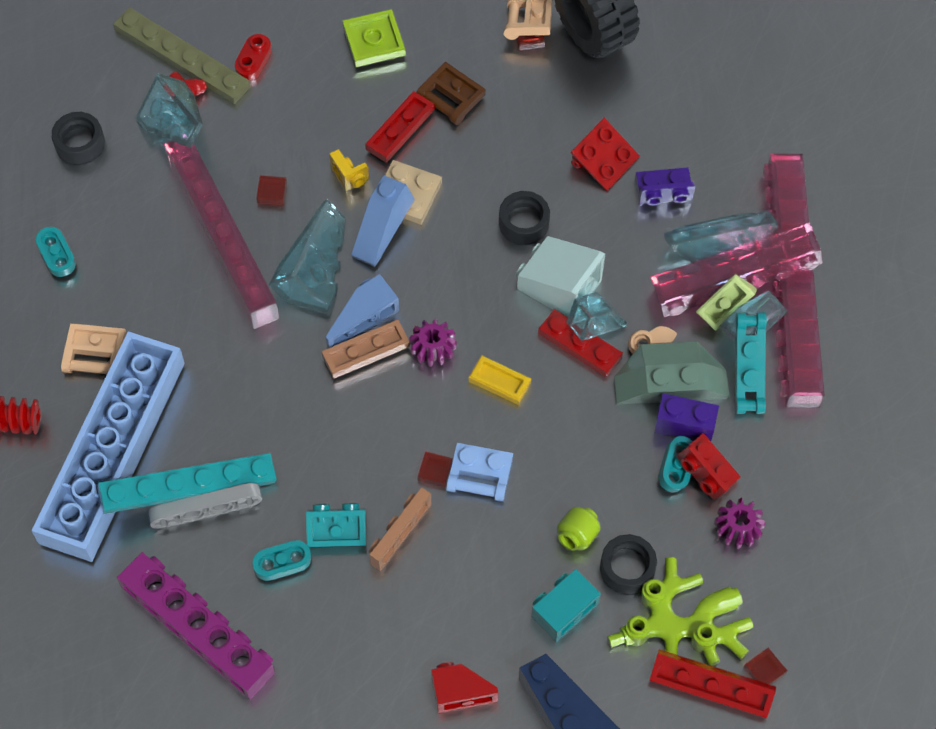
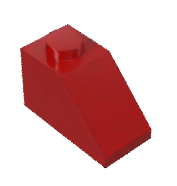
M446 662L437 665L436 669H431L438 713L498 702V688L462 664L454 665L453 662Z

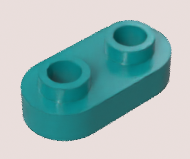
M46 227L40 230L36 235V244L49 271L58 277L71 274L75 269L76 262L62 232L55 227ZM55 242V244L47 246L49 243ZM66 263L64 266L58 267L59 264Z
M685 436L674 438L666 446L658 479L661 486L669 492L680 491L687 486L690 480L691 473L683 468L676 454V450L681 452L693 442ZM669 475L674 477L675 482L669 479Z
M293 540L263 549L256 553L253 558L254 572L258 578L265 581L301 572L311 563L310 548L302 541ZM295 555H300L302 557V559L298 562H294L291 560L292 557ZM270 563L274 565L271 570L263 569L265 564Z

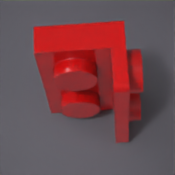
M704 433L677 455L683 468L694 476L703 492L713 500L729 490V487L741 478Z

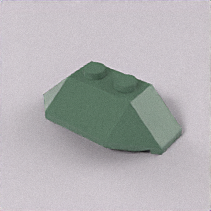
M697 341L641 344L614 376L617 405L661 402L663 393L692 400L729 398L726 369Z

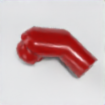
M173 72L168 77V81L184 97L200 95L207 89V85L202 79L185 80L178 72Z

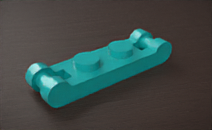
M746 312L736 313V414H745L746 411H755L756 414H765L766 312H757L756 315H746ZM746 327H755V334H746ZM745 392H755V400H746Z

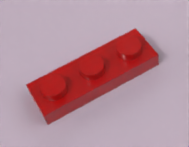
M413 91L365 143L366 150L387 163L435 110L434 103Z
M556 309L551 312L538 328L539 335L606 378L622 359L623 352Z

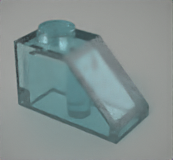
M768 290L738 307L720 325V328L735 344L736 313L746 312V315H756L757 312H766L767 332L788 310ZM746 327V334H755V327Z
M598 292L575 298L566 321L581 341L626 327L627 325L626 320L616 308Z

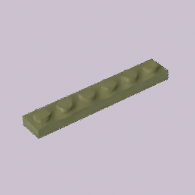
M130 7L113 24L115 31L191 78L204 80L207 88L233 104H236L251 87L248 79Z

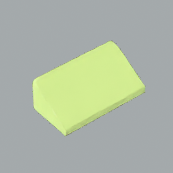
M735 274L696 310V313L716 331L756 294L757 289Z

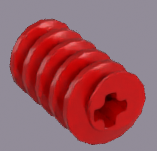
M0 396V431L8 432L11 430L12 433H19L22 430L24 434H30L33 431L36 435L39 431L41 420L38 399H34L31 407H28L27 398H22L20 406H17L15 397H11L7 405L5 397Z

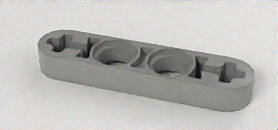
M247 483L160 504L148 510L150 526L155 529H161L252 507L262 501L261 490L258 484Z

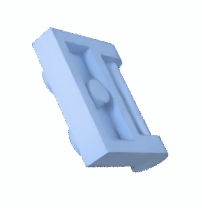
M457 443L446 491L454 493L456 490L495 497L496 501L504 502L513 453ZM459 475L496 481L498 484L495 486L459 479Z

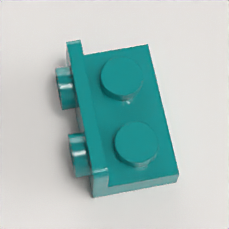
M360 503L342 504V509H330V504H313V510L306 511L307 545L309 547L366 546V508H360Z

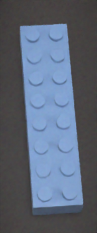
M129 331L127 332L31 530L38 544L90 562L93 561L115 512L103 514L97 487L98 483L132 477L185 364L179 347Z

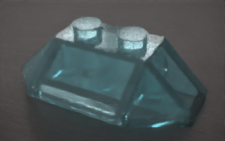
M769 210L759 213L736 214L685 225L671 232L664 233V238L672 250L698 267L714 268L718 264L741 262L745 258L754 257L776 230L778 221Z

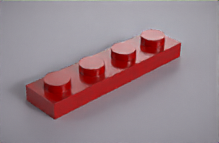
M660 649L658 650L649 680L764 718L768 717L776 692V686Z

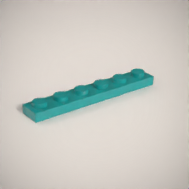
M271 453L105 481L98 483L97 487L103 514L168 503L247 483H256L259 486L275 484L277 478Z

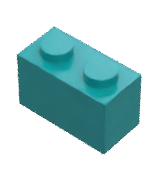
M577 569L569 575L567 573L561 575L554 583L555 588L548 594L546 592L541 593L532 603V618L555 642L592 611L600 601L601 593Z

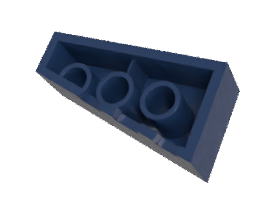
M547 654L519 667L518 679L547 729H620Z

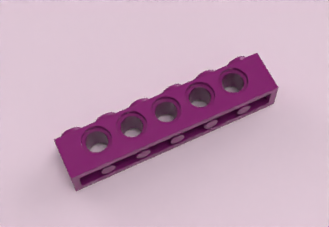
M141 552L117 576L121 588L251 700L275 674L271 656L263 649L256 651L250 645L251 640L241 630L234 632L228 626L230 623L226 617L218 611L212 613L206 607L208 603L198 593L190 594L185 589L187 586L181 578L175 574L172 576L168 575L164 571L165 566L155 556L149 558ZM153 582L162 583L157 590L148 589L149 585ZM173 601H183V604L179 608H169L170 604ZM195 619L205 620L204 624L198 628L190 626ZM218 637L227 639L226 643L220 647L212 645L213 641ZM240 656L249 658L245 665L237 666L234 664L235 659Z

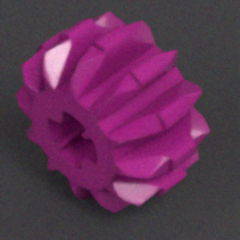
M436 318L432 321V324H428L427 321L423 320L422 327L415 326L413 329L414 335L409 337L412 346L411 354L417 356L419 363L428 360L430 367L434 364L433 361L443 365L444 358L451 359L453 357L452 350L457 348L454 330L448 329L447 322L438 325Z
M741 497L738 499L737 505L732 500H729L726 503V507L721 506L718 509L717 514L719 517L715 518L714 525L719 527L717 530L718 537L727 536L725 540L726 545L734 541L736 542L737 549L741 548L743 542L750 547L753 545L754 539L759 540L763 534L761 529H764L765 521L760 519L763 515L762 510H753L754 501L750 502L747 506L744 505V500ZM738 521L743 522L741 526L737 525Z

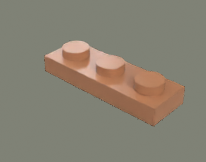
M395 320L321 352L333 379L410 347V341L399 320Z
M421 487L416 495L411 494L403 507L404 511L399 517L394 516L386 528L387 533L382 539L377 538L369 549L371 566L378 571L383 569L431 506L430 492Z

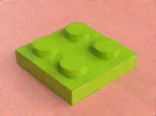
M392 9L342 21L355 67L406 56L405 47Z

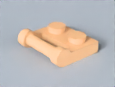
M507 0L509 12L508 22L504 27V36L509 40H514L518 36L550 35L553 0ZM526 8L524 22L518 23L519 10Z
M70 323L61 363L62 373L71 374L73 371L108 374L125 339L126 329ZM75 354L111 357L110 363L74 360Z

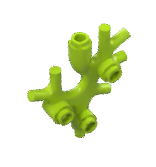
M667 557L665 558V576L663 581L651 579L642 588L641 603L644 607L651 610L650 617L647 619L642 616L631 617L627 621L626 626L619 628L620 632L607 636V640L612 648L623 643L625 646H641L648 638L659 637L665 641L666 652L678 655L680 639L690 637L693 649L703 653L708 664L714 666L720 663L715 650L717 644H724L740 659L747 655L749 650L736 636L738 633L752 629L753 623L750 617H746L721 627L713 624L714 617L736 610L738 605L742 604L739 590L736 587L731 588L730 586L715 591L703 598L692 615L688 617L676 615L671 607L673 597L679 592L702 585L703 579L700 573L680 578L677 575V559ZM655 590L658 594H653L650 591ZM637 626L640 627L642 630L637 631L633 627ZM701 634H707L709 638H704Z

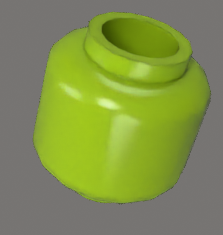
M581 507L570 509L557 526L560 543L571 551L587 549L601 530L597 514L589 508Z

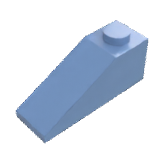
M383 175L369 199L351 254L353 258L374 267L377 265L415 200L406 184Z
M380 274L373 279L368 278L356 288L326 335L327 349L365 333L399 312V298Z

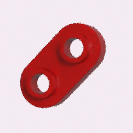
M263 34L250 36L235 61L236 73L249 81L259 77L271 55V41L267 36Z

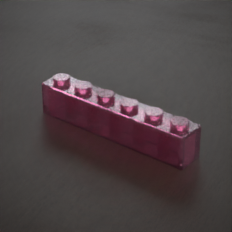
M808 223L651 277L663 316H677L685 310L696 306L701 307L735 274L752 284L755 288H759L764 283L776 279L783 280L791 274L816 268L818 265L823 264L822 253L811 224Z

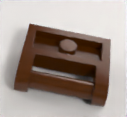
M445 61L418 88L416 93L434 103L435 108L450 117L449 120L452 123L459 125L465 115L485 96L486 89ZM434 88L459 106L455 109L431 91Z

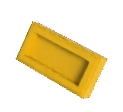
M481 355L468 377V382L519 405L531 384V378Z

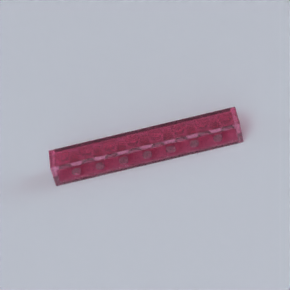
M188 134L165 143L168 161L253 328L256 329L279 319L277 303L192 138Z

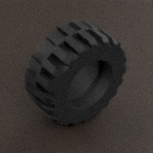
M555 0L556 11L559 13L560 20L565 25L567 33L574 39V43L591 57L603 58L632 43L639 32L640 18L637 15L638 8L634 0Z

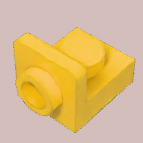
M339 149L329 153L330 168L345 191L359 188L369 180V167L366 163L353 167L349 157L344 158Z

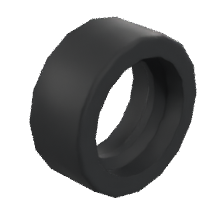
M82 111L71 112L63 115L55 122L52 128V141L58 156L64 161L73 164H84L94 160L101 154L104 147V134L98 119L93 115ZM85 128L91 130L94 134L92 140L81 147H69L63 143L64 136L75 129Z
M518 191L510 194L503 200L499 210V227L501 233L508 240L516 244L527 245L536 243L547 233L550 209L542 196L531 191ZM527 207L539 213L540 222L534 227L519 228L513 225L508 217L509 213L514 209Z
M631 534L619 535L610 540L603 549L600 562L601 576L607 586L616 592L623 594L639 593L648 580L654 579L657 566L656 552L651 544L640 536ZM630 549L641 554L646 563L644 573L639 578L630 580L616 575L611 567V560L616 552Z

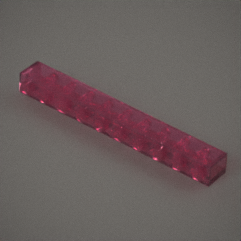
M770 154L768 164H764L763 178L768 180V187L765 189V202L770 203V210L767 211V226H772V233L769 234V250L774 251V257H771L770 269L771 273H775L776 281H773L772 294L773 298H777L778 305H775L774 319L775 322H779L780 330H777L776 344L777 347H781L782 355L778 357L779 372H783L784 380L780 382V395L785 397L786 407L820 408L825 394L803 154Z

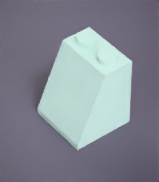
M547 236L542 244H536L528 263H522L516 273L518 278L517 289L550 309H556L571 320H574L602 281L605 253Z

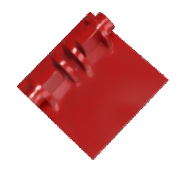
M605 117L570 152L573 155L571 164L577 169L584 167L606 191L640 157Z

